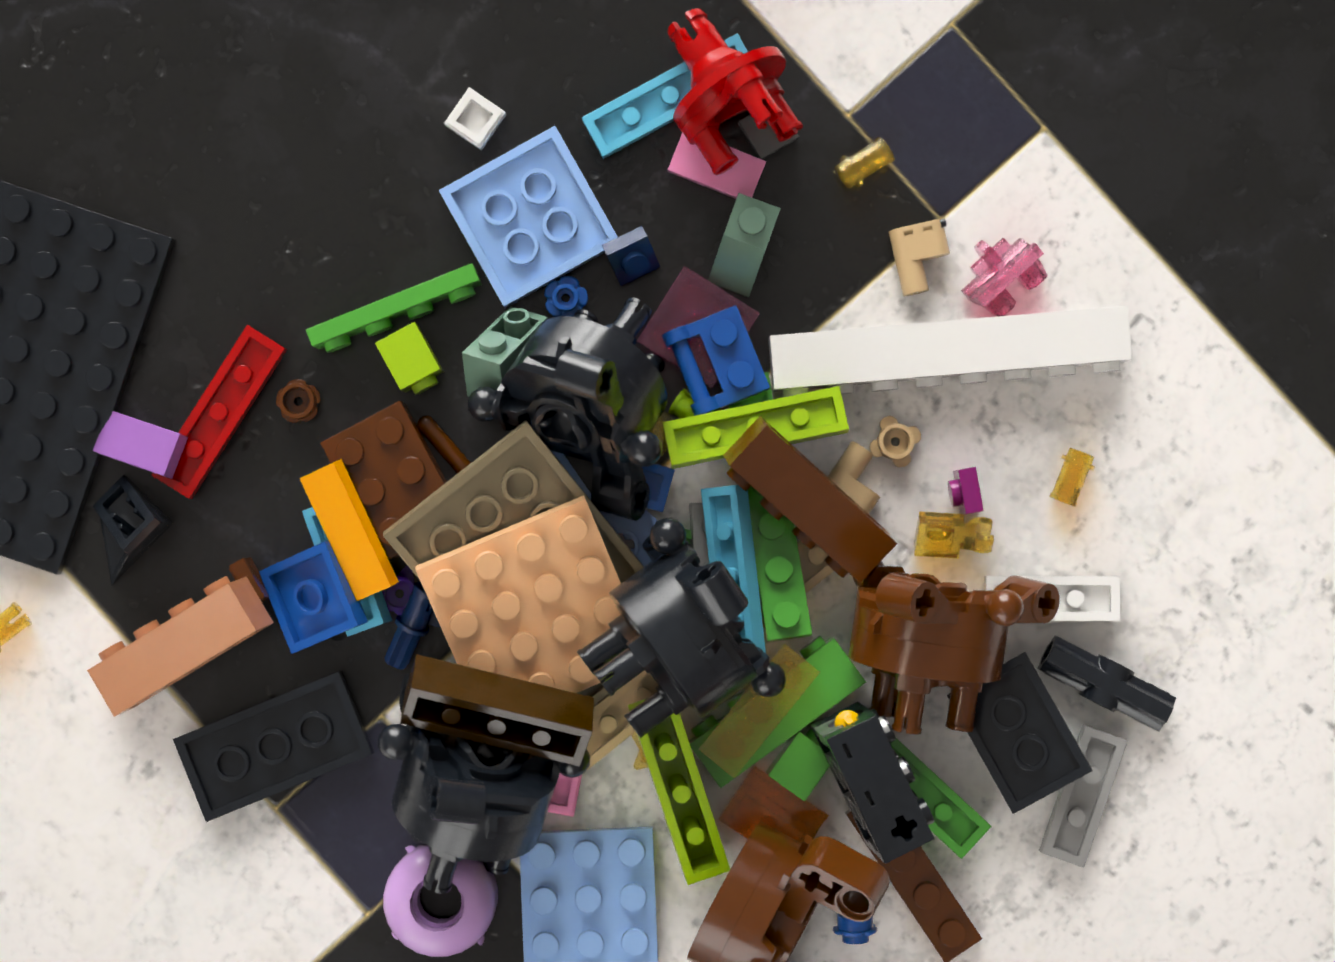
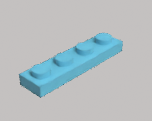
M738 33L724 40L728 47L743 52V54L748 52ZM683 62L581 117L602 158L604 159L673 122V114L677 105L692 89L691 71L686 63Z
M738 485L701 489L709 564L721 561L747 597L749 603L743 612L738 615L744 621V629L739 634L742 638L751 640L756 647H759L766 653L748 490L745 491Z

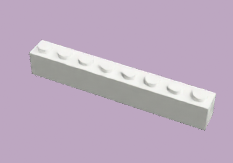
M1128 306L771 335L768 338L772 392L782 391L783 397L807 393L809 389L836 386L840 387L841 395L854 393L853 385L871 384L872 392L890 391L898 389V381L910 380L916 381V388L943 386L942 378L960 376V384L987 382V374L1004 373L1006 381L1032 378L1031 370L1042 369L1049 370V377L1068 376L1076 374L1075 367L1093 365V373L1120 371V363L1133 359Z

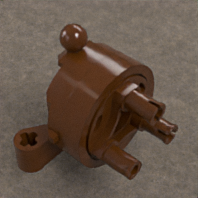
M882 561L861 583L853 577L858 591L848 656L855 662L872 667L871 673L875 674L869 710L875 709L879 716L894 717V724H892V730L903 732V729H905L906 734H921L925 695L930 694L932 688L948 686L951 688L945 726L951 730L973 732L978 692L982 691V684L996 682L1001 679L1009 626L1015 623L1045 624L1050 622L1056 615L1060 604L1058 589L1050 583L1014 575L1008 577L994 590L967 591L965 583H941L936 577L929 574L915 573L909 575L905 573L903 567L884 566Z

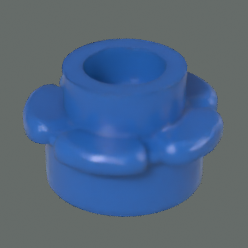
M563 276L559 281L554 280L550 282L544 292L547 298L545 303L546 309L553 317H574L575 312L586 306L588 302L586 289L581 287L579 281L571 276ZM568 294L570 300L563 302L561 299L562 295Z
M837 914V926L833 927V932L837 935H842V942L846 944H864L869 942L870 935L877 932V927L873 924V916L867 921L855 922Z

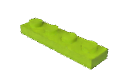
M836 386L662 422L671 467L676 469L724 459L723 455L759 416L764 418L791 444L848 433L849 426L840 387Z

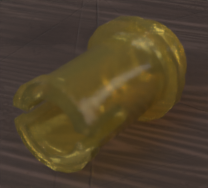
M877 137L875 141L852 156L847 157L843 155L840 157L841 163L837 164L835 169L847 188H851L854 185L861 187L863 179L888 163H892L895 159L887 143L882 138Z
M1069 448L1067 455L1062 454L1061 459L1064 460V463L1049 497L1076 507L1088 472L1095 469V466L1092 465L1095 457L1073 448Z
M16 602L10 604L6 610L0 613V653L2 652L1 646L26 627L32 625V621L26 613L12 624L9 623L23 610Z

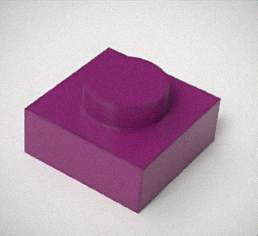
M976 467L953 471L954 480L948 481V491L952 507L959 506L960 514L984 511Z

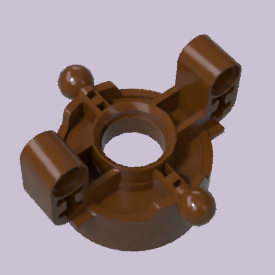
M760 821L743 846L711 904L692 943L687 960L691 962H787L818 903L852 921H867L874 915L889 887V874L878 862L833 838L819 836L813 839L812 836L807 834L803 842L800 843Z

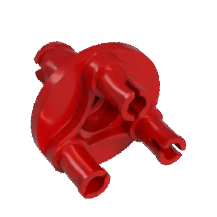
M695 8L685 12L686 18L697 33L694 40H692L685 28H680L677 22H672L667 30L671 42L675 43L678 53L691 71L692 89L677 105L673 119L689 143L697 145L712 168L713 174L720 175L731 169L739 160L718 130L720 124L747 110L758 129H765L767 127L765 122L767 121L777 135L776 137L779 142L788 140L798 133L797 130L803 128V124L797 119L783 98L785 91L778 82L786 67V59L781 51L774 46L757 48L744 54L727 46L715 26L708 20L707 14L701 9Z

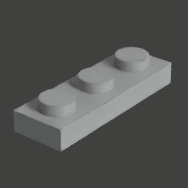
M1082 725L1077 743L1093 771L1060 788L1039 849L1041 853L1084 868L1128 740Z

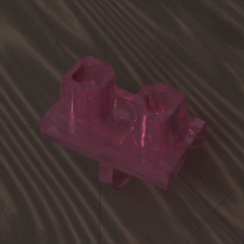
M1002 238L993 247L980 240L974 246L980 258L970 266V270L977 277L961 291L969 301L984 307L994 316H1005L1016 304V301L1006 290V287L1017 279L1025 289L1031 290L1047 278L1048 275L1039 260L1044 253L1036 243L1030 245L1022 238H1019L1012 245Z

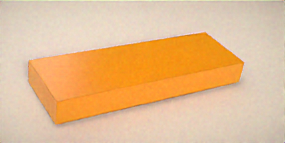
M342 459L299 478L356 600L359 601L399 583Z

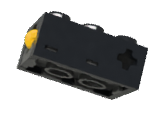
M856 702L810 725L866 845L885 864L934 840V836L928 826L935 822L933 815L922 797L918 799L909 785L915 782V777L906 759L903 756L899 758L895 750L892 749L890 743L896 741V737L884 715L880 717L875 709L869 710L860 702Z

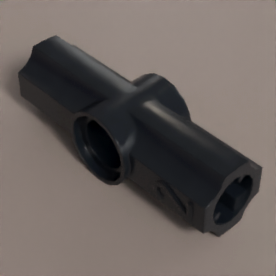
M1056 635L1047 645L1037 668L1057 681L1079 690V695L1112 712L1117 710L1158 732L1167 723L1174 709L1176 697L1170 695V693L1133 676L1135 672L1100 654L1097 657Z

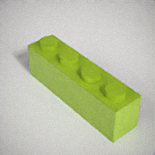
M646 699L629 704V711L637 707ZM680 713L678 715L672 714L644 735V737L640 738L638 736L681 870L687 885H691L730 871V867Z

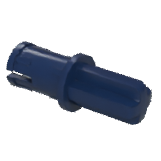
M415 582L402 615H398L395 619V624L398 628L384 657L385 662L396 669L404 670L407 667L420 637L428 635L429 632L427 625L433 609L420 582Z

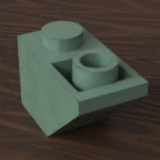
M510 306L462 352L467 396L469 397L479 387H491L496 390L538 325L547 320L548 317Z

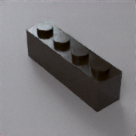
M416 654L405 689L400 724L580 766L593 732L594 697Z

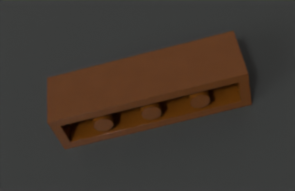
M761 416L723 455L731 467L726 472L727 475L743 490L747 491L751 486L763 496L759 503L778 521L783 516H786L795 524L796 527L792 530V533L809 549L812 550L817 544L828 554L824 561L840 577L844 578L849 573L861 583L897 545V542L883 526Z

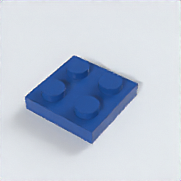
M329 541L322 542L259 571L291 654L368 622L361 602L356 600Z

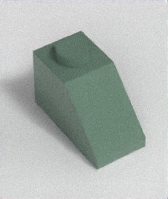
M738 193L707 282L708 284L749 298L781 208Z

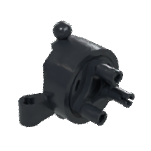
M632 297L626 300L624 307L613 324L606 326L597 323V317L590 311L583 309L577 310L574 317L558 316L543 321L538 325L510 366L498 388L495 390L491 387H479L470 394L468 411L473 418L481 422L498 419L504 431L514 430L527 420L551 451L593 462L591 501L600 511L637 521L644 514L650 496L649 485L646 483L642 467H649L655 464L660 459L662 453V443L657 435L651 431L666 408L667 390L660 375L665 368L663 359L651 351L644 353L636 346V337L645 323L651 318L652 310L644 303L640 311L636 313L635 309L641 300Z
M663 518L656 521L651 528L650 536L642 544L643 549L652 561L609 592L621 615L608 624L610 629L583 649L577 651L581 659L593 675L598 678L610 696H613L617 690L644 670L647 674L650 673L658 685L655 687L657 692L624 715L640 738L644 737V735L672 714L678 715L688 706L700 718L705 717L750 682L753 690L763 697L779 695L786 684V674L783 668L777 663L770 662V657L762 649L756 647L748 638H742L739 634L744 629V621L738 615L743 612L749 602L721 561H715L708 565L700 566L698 554L686 540V531L683 524L673 518Z
M405 674L400 688L399 706L401 713L410 674ZM391 724L384 728L378 737V748L387 759L394 761L402 760L392 796V808L398 821L411 834V838L418 844L430 846L429 850L432 856L427 873L423 879V885L428 890H431L434 881L438 880L435 893L439 894L451 891L457 864L462 859L483 861L487 872L492 874L504 875L508 873L511 860L526 854L537 844L559 774L561 773L569 778L579 777L590 766V754L587 749L581 765L575 766L409 725Z

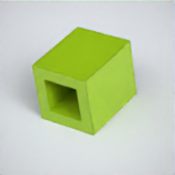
M412 322L375 343L401 391L406 393L412 390L415 395H418L439 383L436 376L444 371L417 323Z

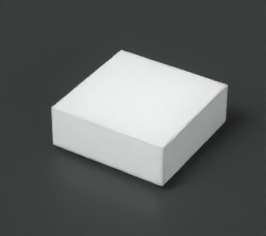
M469 87L444 124L482 151L507 114Z

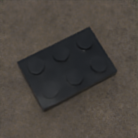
M1026 652L1003 664L1002 676L999 681L982 684V691L978 692L973 732L967 733L1012 814L1093 771Z

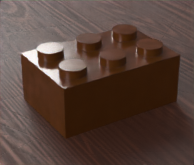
M402 401L386 407L320 443L330 463L342 459L389 562L398 558L399 555L383 537V532L447 482L421 431L418 429L406 403Z

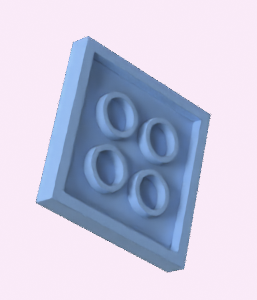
M556 126L549 128L439 190L504 308L605 253L602 245L618 237Z
M653 826L541 831L540 838L534 848L520 856L524 962H658Z

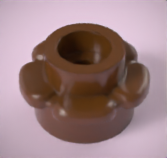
M295 379L289 381L287 386L279 390L276 404L281 409L282 417L292 423H297L299 420L307 422L318 413L317 404L320 402V394L315 386L307 385L304 380ZM297 397H301L303 400L300 406L295 404Z

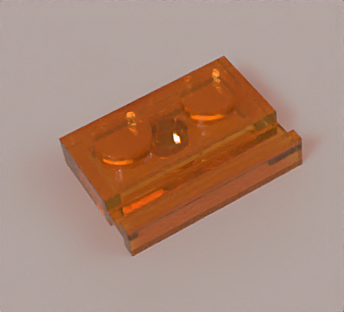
M753 765L718 819L747 839L758 823L762 821L802 843L807 834L814 839L817 831L829 815L807 799L804 802L769 777L765 771Z

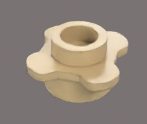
M893 416L884 417L879 424L881 430L877 439L870 443V452L875 457L884 456L893 460L896 467H905L911 462L910 452L914 444L921 440V433L915 426L907 427L898 423L897 419ZM896 437L899 439L898 446L891 444L892 438Z

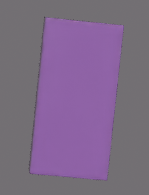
M113 411L100 432L93 451L172 479L188 437Z

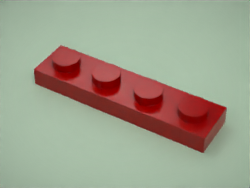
M247 325L178 432L188 437L173 478L170 479L152 473V476L186 498L193 499L287 349Z

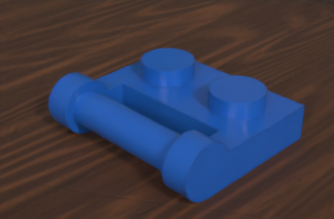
M737 305L690 324L674 328L661 335L666 348H672L694 402L690 407L694 416L718 411L770 389ZM699 336L722 389V393L715 396H710L688 343L689 340Z

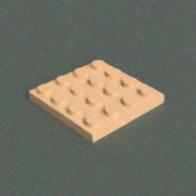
M584 495L415 566L417 575L457 664L573 693L581 692L600 683L577 651L583 649L610 629L608 624L621 615L609 594L621 582Z

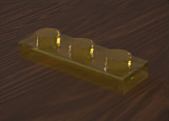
M785 643L770 660V662L779 664L786 674V684L783 691L774 697H763L758 695L750 684L699 747L703 754L733 778L741 771L820 673V671Z

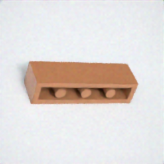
M227 576L215 581L203 589L207 597L197 603H194L192 598L181 602L168 611L171 619L160 625L156 619L133 632L136 638L134 642L125 646L120 641L98 654L102 661L87 671L114 717L135 708L274 623L247 576L230 582Z

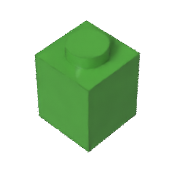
M810 728L806 734L799 731L788 739L766 770V773L805 802L830 766Z

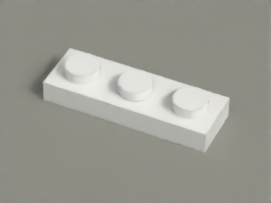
M984 576V590H994L1010 576ZM1020 576L1053 584L1058 589L1060 604L1056 615L1051 621H1120V576Z

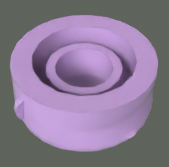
M411 845L405 847L407 854L392 870L383 893V909L387 923L392 930V936L416 953L430 957H448L462 953L476 943L482 946L485 940L484 934L494 918L498 903V887L494 874L487 872L483 861L467 859L459 861L452 883L461 894L462 904L460 910L449 918L438 919L424 911L420 903L423 879L427 873L432 856L429 850L430 846L419 845L415 847Z

